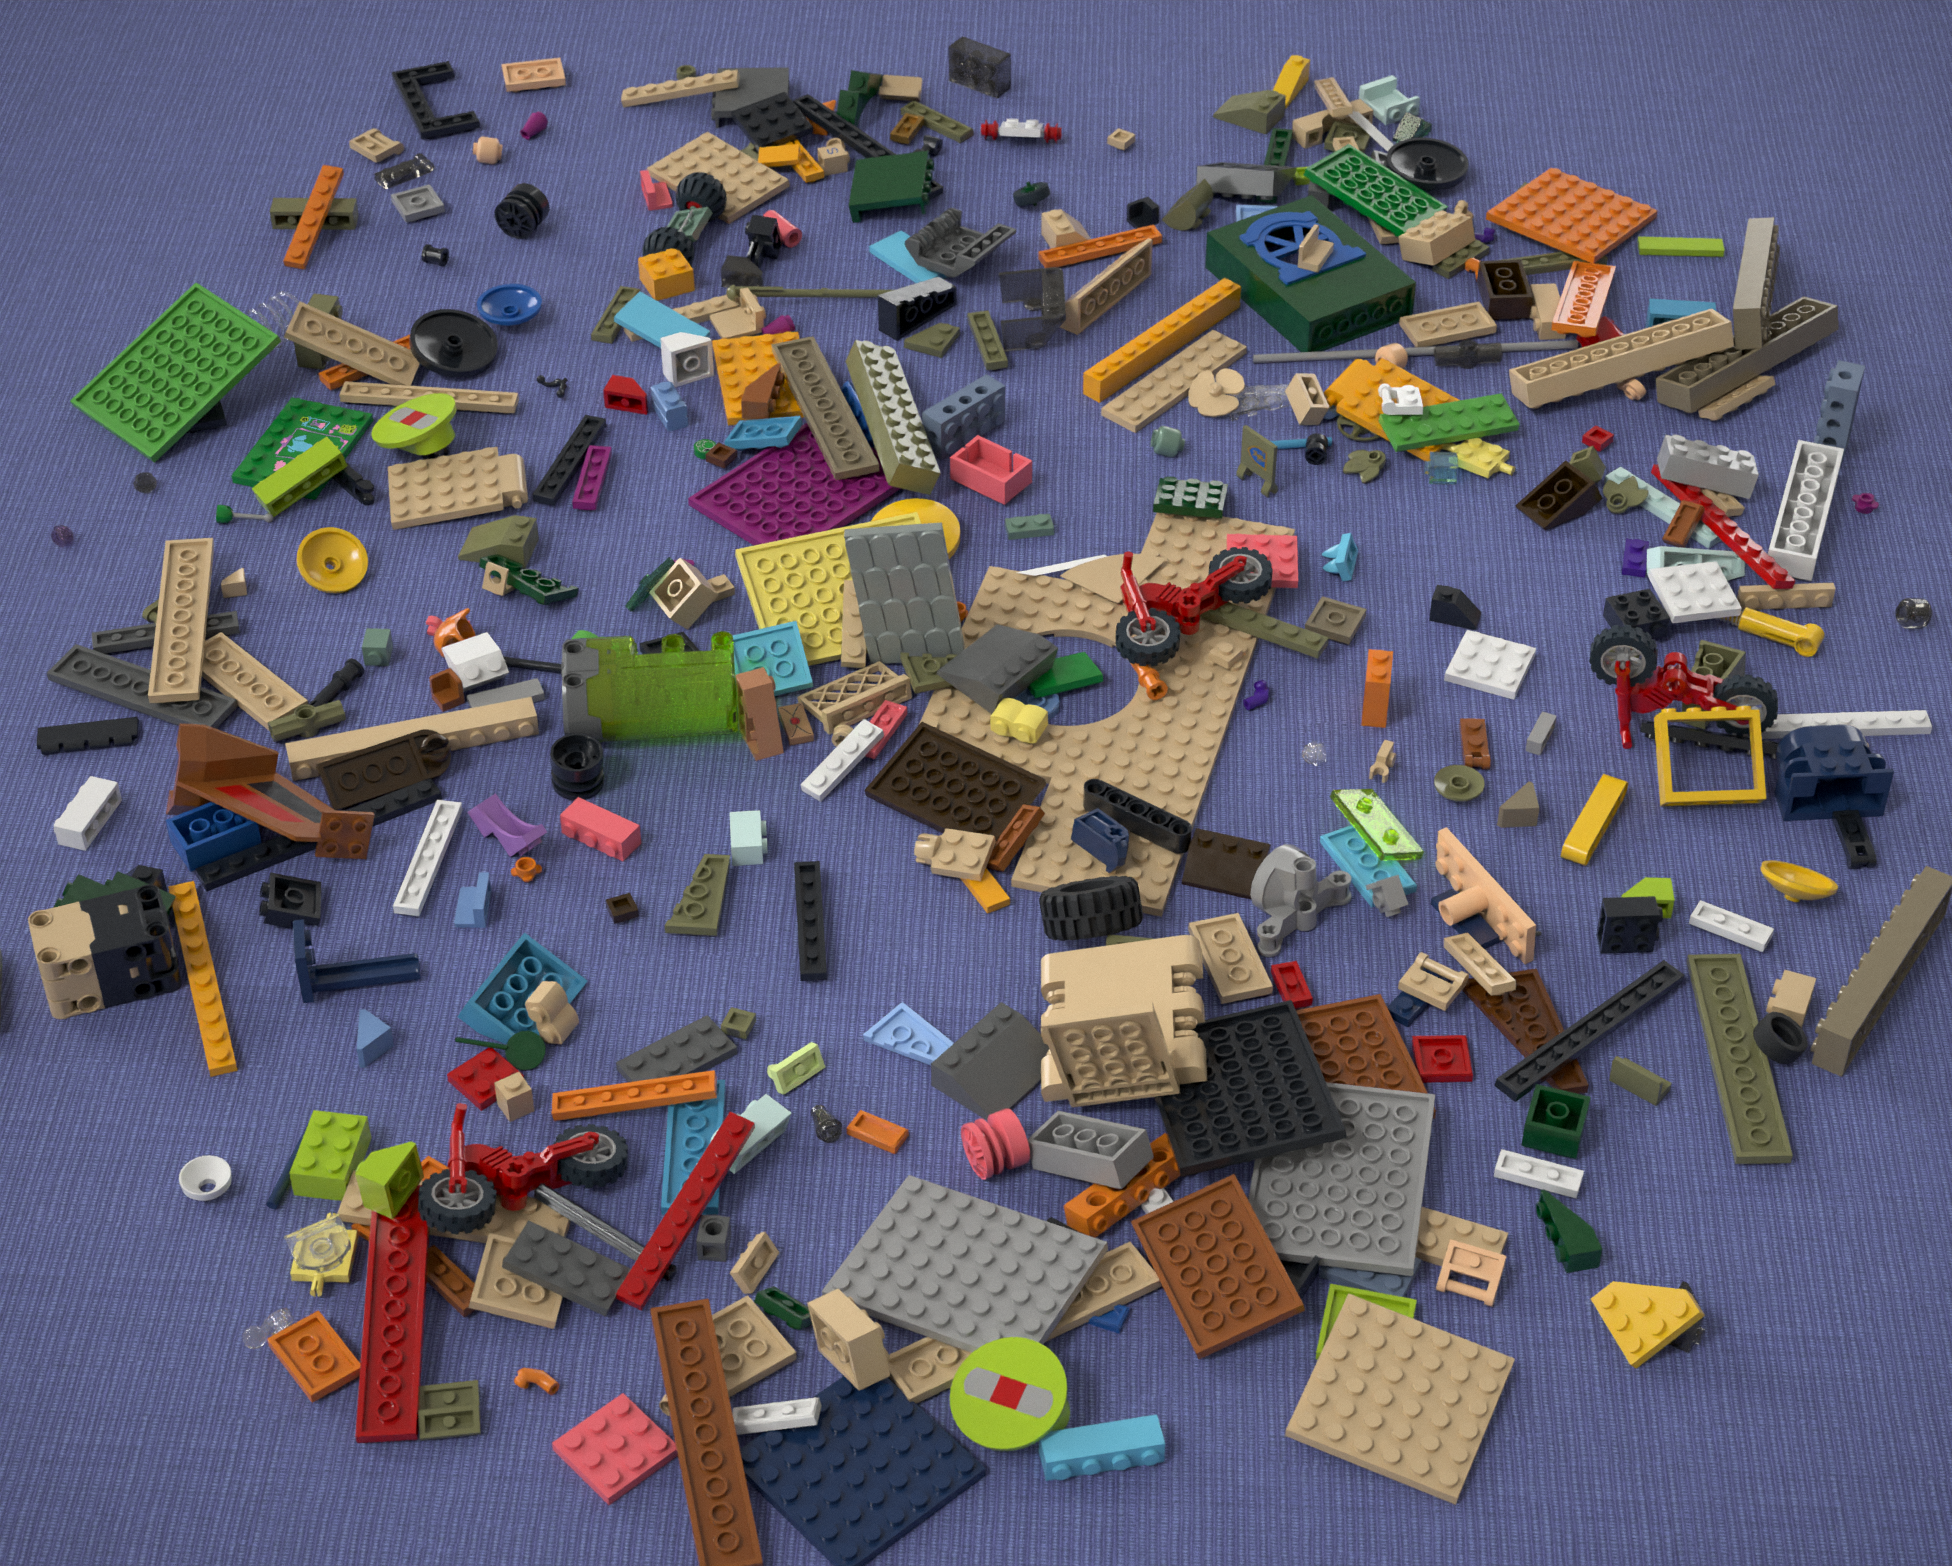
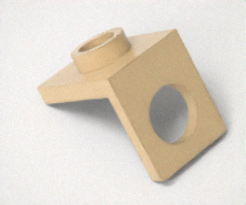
M491 562L486 564L483 589L501 596L516 589L506 584L509 569ZM493 570L498 571L501 579L498 577L491 579V572Z

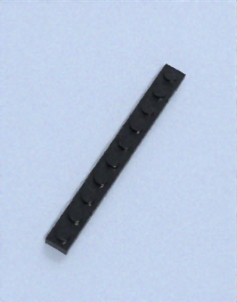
M809 94L793 100L803 115L836 138L841 139L842 142L864 157L873 158L897 155ZM935 180L930 182V200L943 194L944 187Z
M430 777L346 811L374 812L373 826L435 803L437 800H442V795ZM281 835L196 868V875L207 892L315 850L317 842L294 841Z
M1663 960L1496 1079L1494 1086L1514 1102L1518 1101L1533 1090L1536 1084L1540 1085L1681 984L1685 975Z

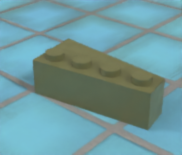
M1700 640L1699 650L1696 653L1695 663L1691 671L1704 676L1710 674L1721 679H1731L1734 675L1745 676L1746 652ZM1682 702V712H1686L1688 708L1696 707L1701 708V711H1706L1700 705L1692 703L1686 705ZM1689 721L1682 723L1705 729L1711 721Z

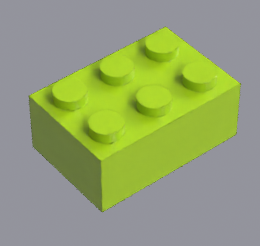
M313 1110L289 1173L295 1196L342 1201L353 1170L356 1171L358 1165L364 1160L371 1141L368 1116Z

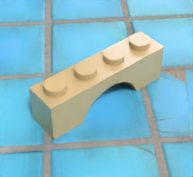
M1361 99L1351 101L1352 111L1359 112L1372 124L1373 109ZM1326 109L1293 120L1292 138L1306 149L1322 144V135L1330 131L1334 121L1354 125L1359 124L1349 115L1343 119H1336Z

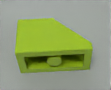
M1645 877L1621 895V897L1655 896L1657 906L1662 908L1663 918H1671L1675 899L1671 878Z

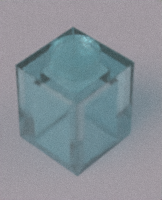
M1430 452L1429 461L1424 463V474L1428 475L1429 484L1456 485L1458 473L1457 453Z

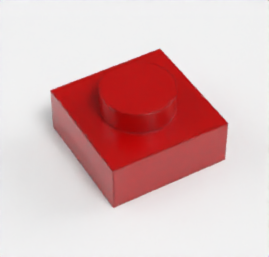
M1595 425L1582 436V443L1590 447L1593 446L1595 450L1600 452L1613 442L1614 434Z

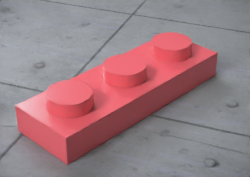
M887 700L883 702L869 722L881 728L884 732V737L865 755L866 757L875 759L906 717V706Z

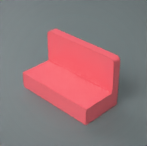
M640 171L641 189L648 210L672 208L673 202L666 183H652L649 171Z

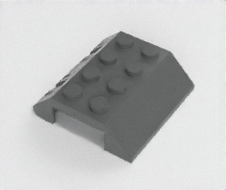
M948 208L944 213L940 214V217H936L920 229L918 233L909 237L905 241V247L917 265L929 271L942 273L946 277L955 278L1012 237L1017 229L998 223L984 234L961 226L962 211Z

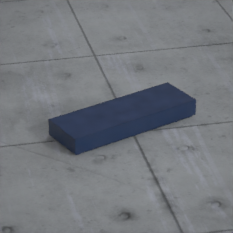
M1450 889L1431 898V905L1440 913L1439 902L1457 893ZM1478 914L1451 925L1459 934L1468 933L1484 949L1499 943L1500 936Z

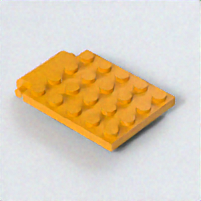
M1381 358L1375 366L1367 360H1354L1324 391L1329 407L1332 405L1336 406L1337 413L1388 441L1389 439L1378 421L1380 414H1384L1382 410L1383 400L1378 393L1380 385L1388 384L1391 388L1403 387L1405 385L1418 387L1423 407L1459 401V399L1384 358ZM1396 398L1392 399V401H1394V403L1397 404ZM1444 444L1406 451L1429 463L1439 453Z

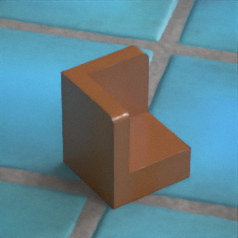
M451 668L429 677L432 699L443 712L465 703L462 681Z

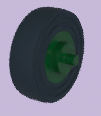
M1026 182V186L1013 193V198L1017 206L1030 204L1037 206V202L1050 195V189L1046 182L1033 184Z

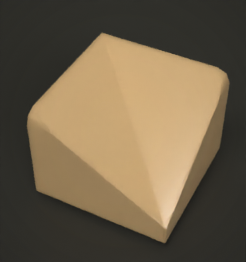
M244 568L237 570L222 580L223 598L247 595Z

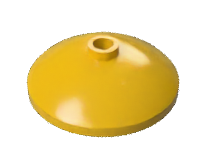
M326 527L309 533L302 540L297 551V566L301 576L312 587L326 593H343L355 588L363 580L368 568V556L363 544L353 534L340 528ZM332 565L334 569H328L326 566Z
M1767 860L1763 861L1760 867L1766 880L1776 890L1784 893L1786 899L1793 902H1800V899L1814 901L1828 898L1836 894L1838 885L1827 876L1796 864Z

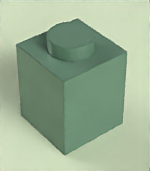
M366 628L362 644L364 664L367 666H389L393 650L391 630Z

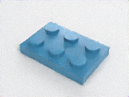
M801 416L740 420L724 443L726 446L737 449V451L755 447L756 449H763L769 446L782 448L789 445L803 422Z

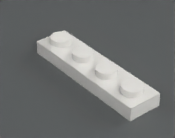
M863 719L801 784L802 791L821 802L884 737L883 730Z

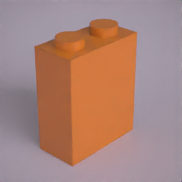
M1373 649L1368 651L1361 726L1386 728L1393 651Z

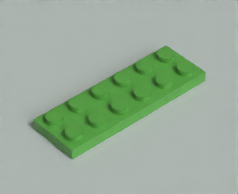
M1502 393L1423 407V414L1387 415L1384 413L1380 414L1378 420L1395 452L1518 431L1520 426Z

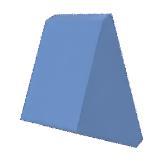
M360 1009L357 1054L360 1068H364L394 1046L390 1026L366 1009Z

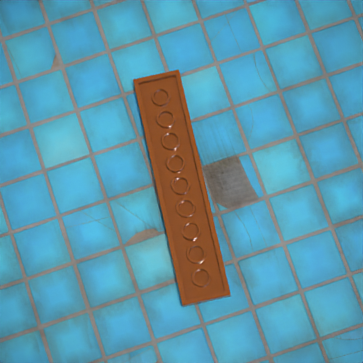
M709 1298L650 1308L699 1566H763Z

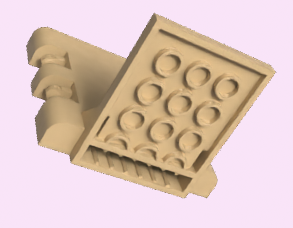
M1180 935L1051 953L1041 959V993L1044 1000L1052 1004L1048 1006L1047 1011L1041 1016V1036L1044 1044L1049 1046L1047 1056L1041 1060V1094L1044 1102L1068 1099L1071 1108L1179 1094L1180 1084L1207 1081L1206 1049L1203 1041L1198 1038V1033L1191 1030L1196 1027L1197 1023L1205 1022L1202 998L1196 993V989L1191 987L1196 979L1203 978L1202 948L1198 938L1192 935Z

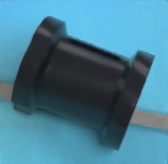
M426 244L422 250V261L425 263H438L439 266L444 267L449 260V250L447 248H434L432 245Z

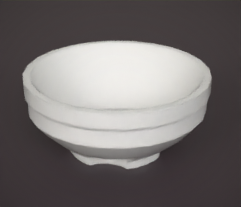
M211 1155L201 1156L189 1161L182 1168L179 1174V1182L182 1191L189 1198L209 1201L226 1192L231 1184L232 1174L229 1164L224 1159ZM208 1183L216 1185V1187L209 1192H203L200 1190V1188L203 1185Z

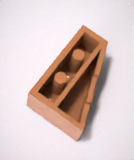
M764 667L736 674L739 731L754 759L758 761L783 754L776 709L777 704L773 691L776 689L773 677L768 676Z

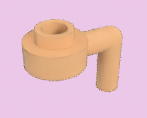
M1636 377L1625 379L1622 383H1617V388L1624 391L1625 395L1631 400H1640L1646 394V389L1635 379Z

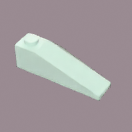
M1659 546L1647 549L1646 573L1647 575L1649 574V569L1717 561L1728 581L1745 575V562L1734 551Z

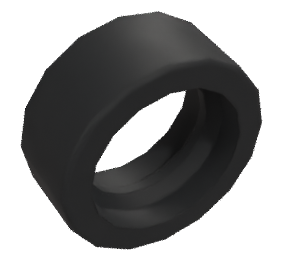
M1767 1013L1753 1030L1754 1040L1760 1050L1771 1060L1780 1064L1788 1065L1793 1063L1808 1046L1807 1037L1802 1028L1792 1018L1783 1013Z

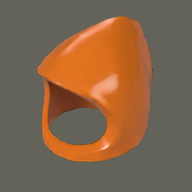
M469 608L446 619L435 631L433 638L434 646L443 658L445 657L441 649L442 647L476 636L472 625L466 619V615L470 613Z

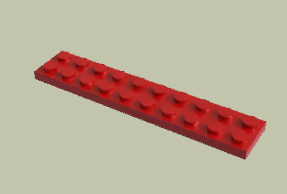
M422 1185L416 1187L394 1219L371 1210L355 1434L357 1443L417 1440L418 1410L430 1231L427 1221H422L418 1212L419 1188Z

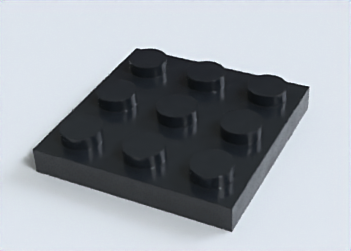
M786 92L731 111L733 120L758 152L760 147L780 146L813 133V126Z

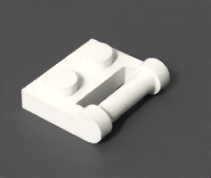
M1388 384L1379 386L1378 393L1383 400L1382 410L1385 414H1423V403L1418 387L1405 385L1403 387L1391 388ZM1396 398L1397 404H1395L1394 401H1392V399Z

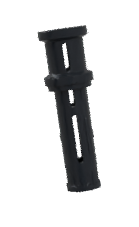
M349 658L345 662V666L332 675L331 682L307 705L318 707L332 702L342 691L349 690L352 682L357 677L359 678L364 674L363 666L357 660Z

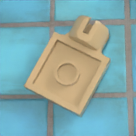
M947 828L939 836L923 833L917 839L925 841H916L914 855L917 856L916 862L931 865L932 874L981 881L996 843L995 836Z

